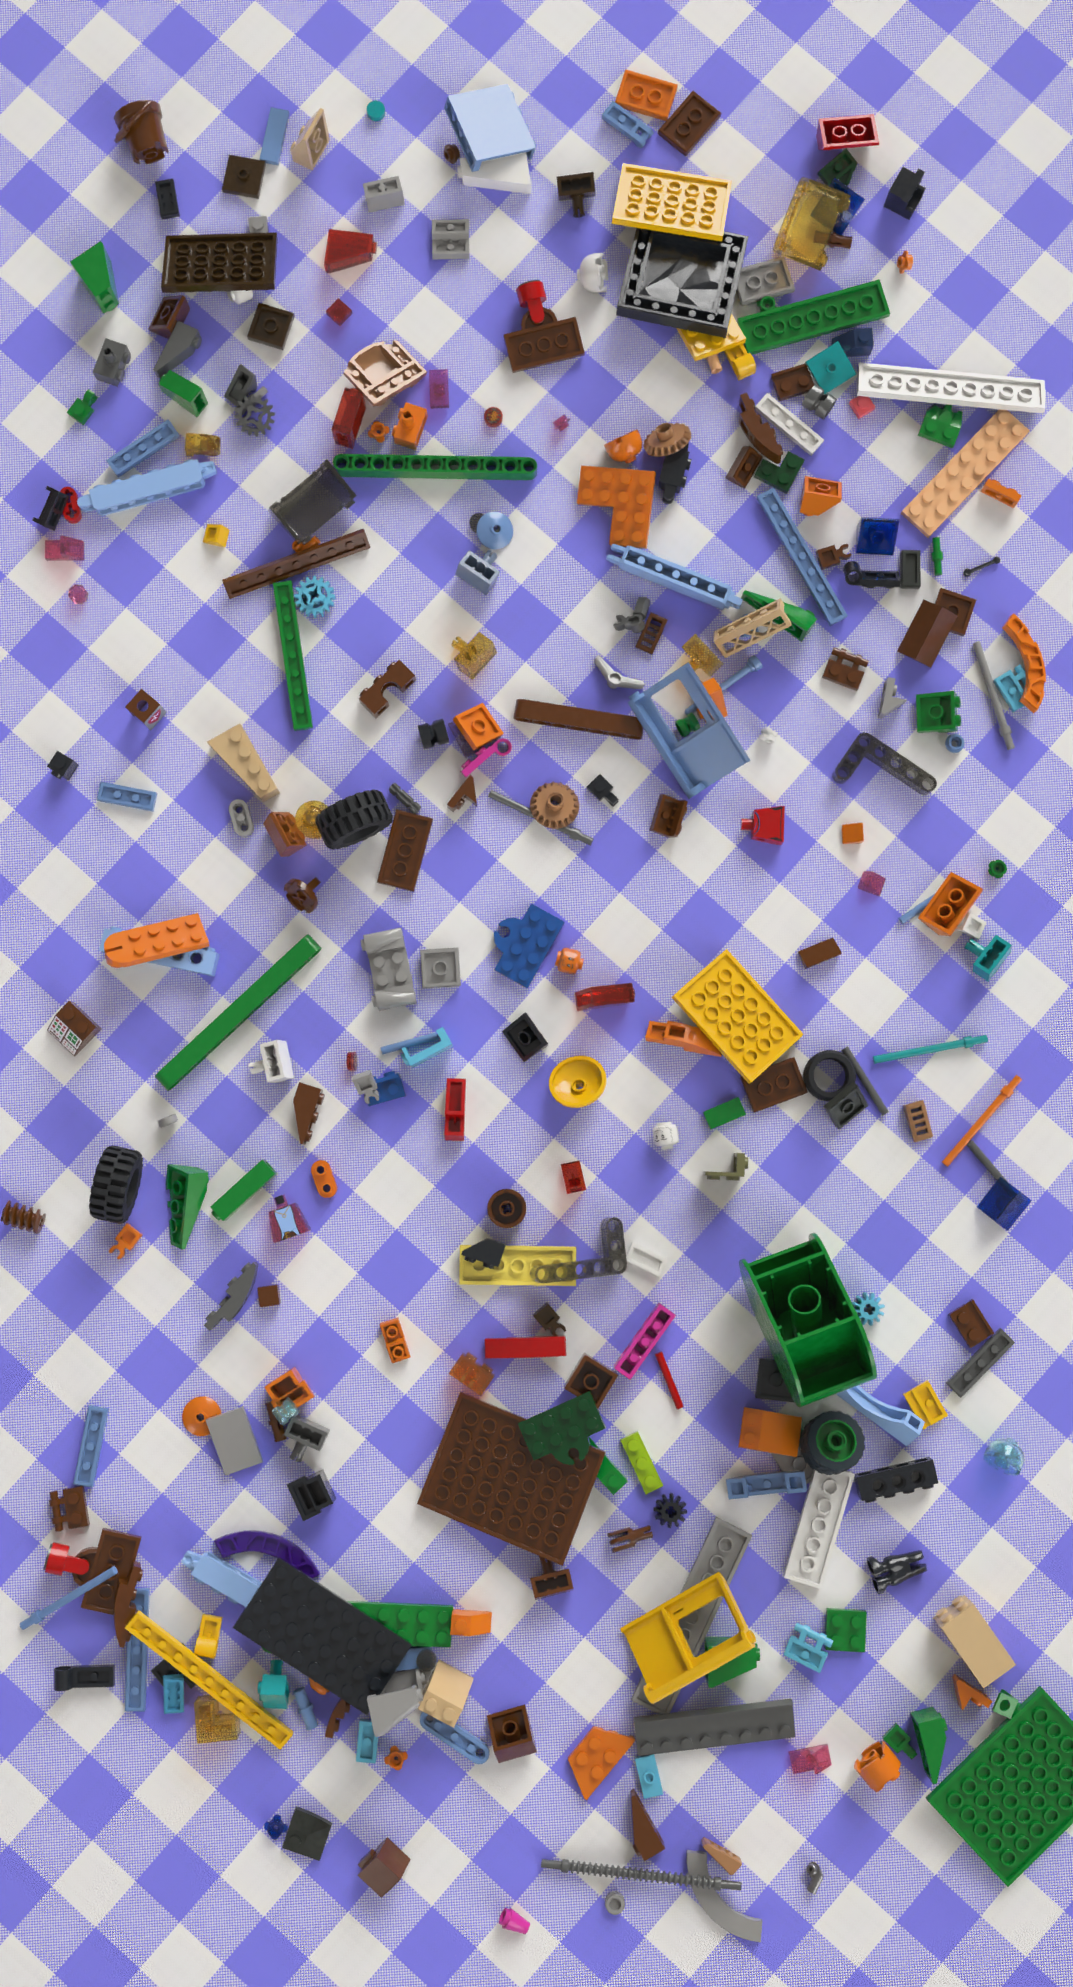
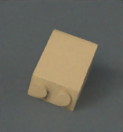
M438 1660L423 1690V1701H421L418 1709L454 1728L464 1708L474 1678Z

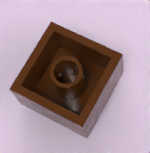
M584 1352L566 1381L564 1389L575 1396L590 1391L597 1408H599L617 1379L618 1373Z

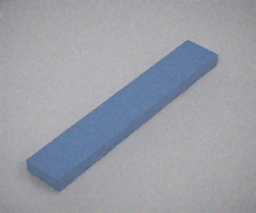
M135 1588L137 1589L135 1600L130 1602L135 1603L136 1610H140L149 1617L150 1588ZM131 1634L130 1641L127 1642L125 1711L145 1712L148 1646L133 1634Z

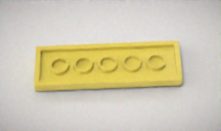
M460 1245L459 1284L576 1286V1246H505L499 1267L494 1266V1269L482 1266L483 1262L476 1260L475 1263L464 1260L465 1256L461 1255L462 1251L472 1245Z

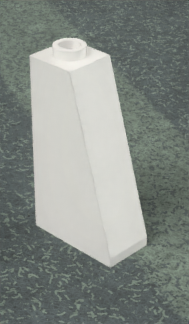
M526 152L482 161L479 171L475 172L471 171L466 157L460 158V166H457L458 178H462L463 185L525 194L531 193V180Z

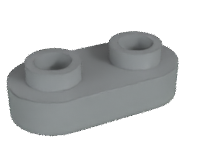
M237 799L232 801L229 805V813L234 831L240 837H248L254 831L249 807L243 800ZM238 807L243 808L241 813L236 812ZM243 825L248 826L246 831L241 830Z

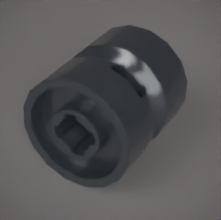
M443 719L433 721L432 725L428 723L418 725L424 749L434 747L435 743L439 745L449 743Z

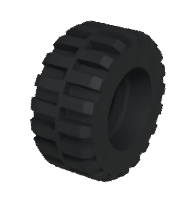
M372 789L348 796L328 806L317 815L315 823L326 847L334 850L354 845L376 835L392 823L393 815L382 792Z
M114 1145L107 1147L103 1151L99 1164L96 1167L90 1191L89 1212L93 1218L118 1224L128 1220L135 1205L142 1177L143 1158L139 1151Z

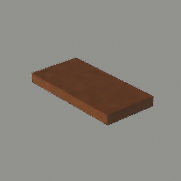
M396 809L377 883L411 892L415 891L433 818Z

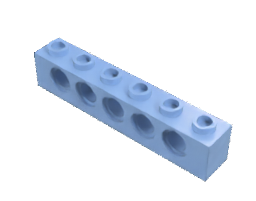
M113 926L110 929L104 928L99 951L105 953V940L110 935L121 932L122 929ZM206 947L185 952L179 960H176L173 955L149 961L148 963L215 977L220 954L215 952L214 948ZM201 954V962L194 964V956Z

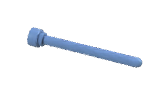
M755 655L750 657L745 667L719 685L722 692L749 672L760 670L763 667L760 660ZM695 703L685 710V715L696 712L698 707Z

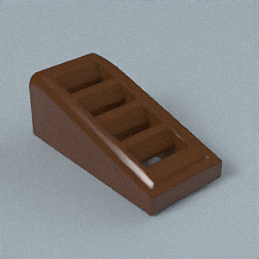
M650 612L645 628L641 632L635 647L652 655L668 620ZM651 620L661 623V627L650 623ZM648 626L658 630V634L647 630ZM645 633L655 637V640L644 637ZM642 640L652 644V647L641 644Z

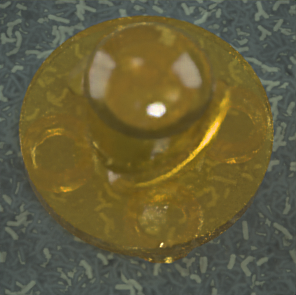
M308 801L298 808L295 815V824L305 837L311 839L322 838L315 821L317 815L328 807L326 804L320 801Z

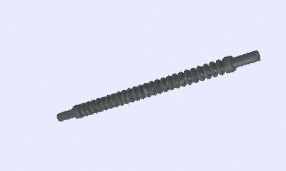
M542 1859L541 1868L558 1869L563 1873H568V1871L573 1873L576 1871L577 1874L579 1872H582L583 1875L585 1873H588V1875L593 1873L594 1876L599 1874L600 1877L604 1874L605 1877L610 1875L611 1878L616 1876L617 1879L621 1876L622 1879L628 1877V1880L633 1878L634 1881L638 1878L639 1881L645 1879V1882L651 1880V1883L654 1880L657 1883L662 1881V1884L668 1882V1885L672 1882L674 1885L679 1883L680 1886L685 1884L686 1887L688 1884L691 1887L696 1885L697 1888L702 1886L703 1889L707 1886L708 1889L713 1887L714 1890L718 1891L721 1888L741 1891L742 1882L721 1880V1877L711 1879V1876L706 1878L705 1875L701 1878L700 1875L694 1877V1874L688 1876V1873L685 1876L683 1873L677 1875V1872L671 1874V1871L668 1874L665 1871L660 1873V1870L654 1872L653 1869L649 1872L648 1869L643 1871L642 1868L637 1870L636 1867L632 1870L631 1867L626 1869L625 1866L620 1868L619 1865L615 1868L614 1865L609 1867L608 1864L603 1866L602 1863L600 1866L597 1863L592 1865L591 1862L586 1864L585 1861L583 1864L580 1861L574 1863V1860L569 1862L568 1859H562V1861Z

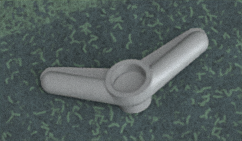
M597 656L594 659V663L607 680L608 687L612 689L617 687L642 689L645 683L643 681L623 677L619 672L613 671L601 656Z

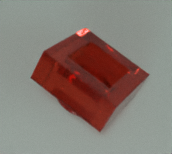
M339 298L326 310V314L339 326L353 314L352 310Z

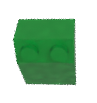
M934 1707L910 1712L924 1771L932 1784H937L946 1743L945 1731L948 1728L940 1712L937 1713Z

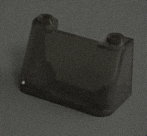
M325 460L308 478L285 497H282L280 503L275 502L272 504L268 512L298 545L301 543L306 545L312 539L311 535L344 507L349 509L354 505V499L357 495L331 463Z

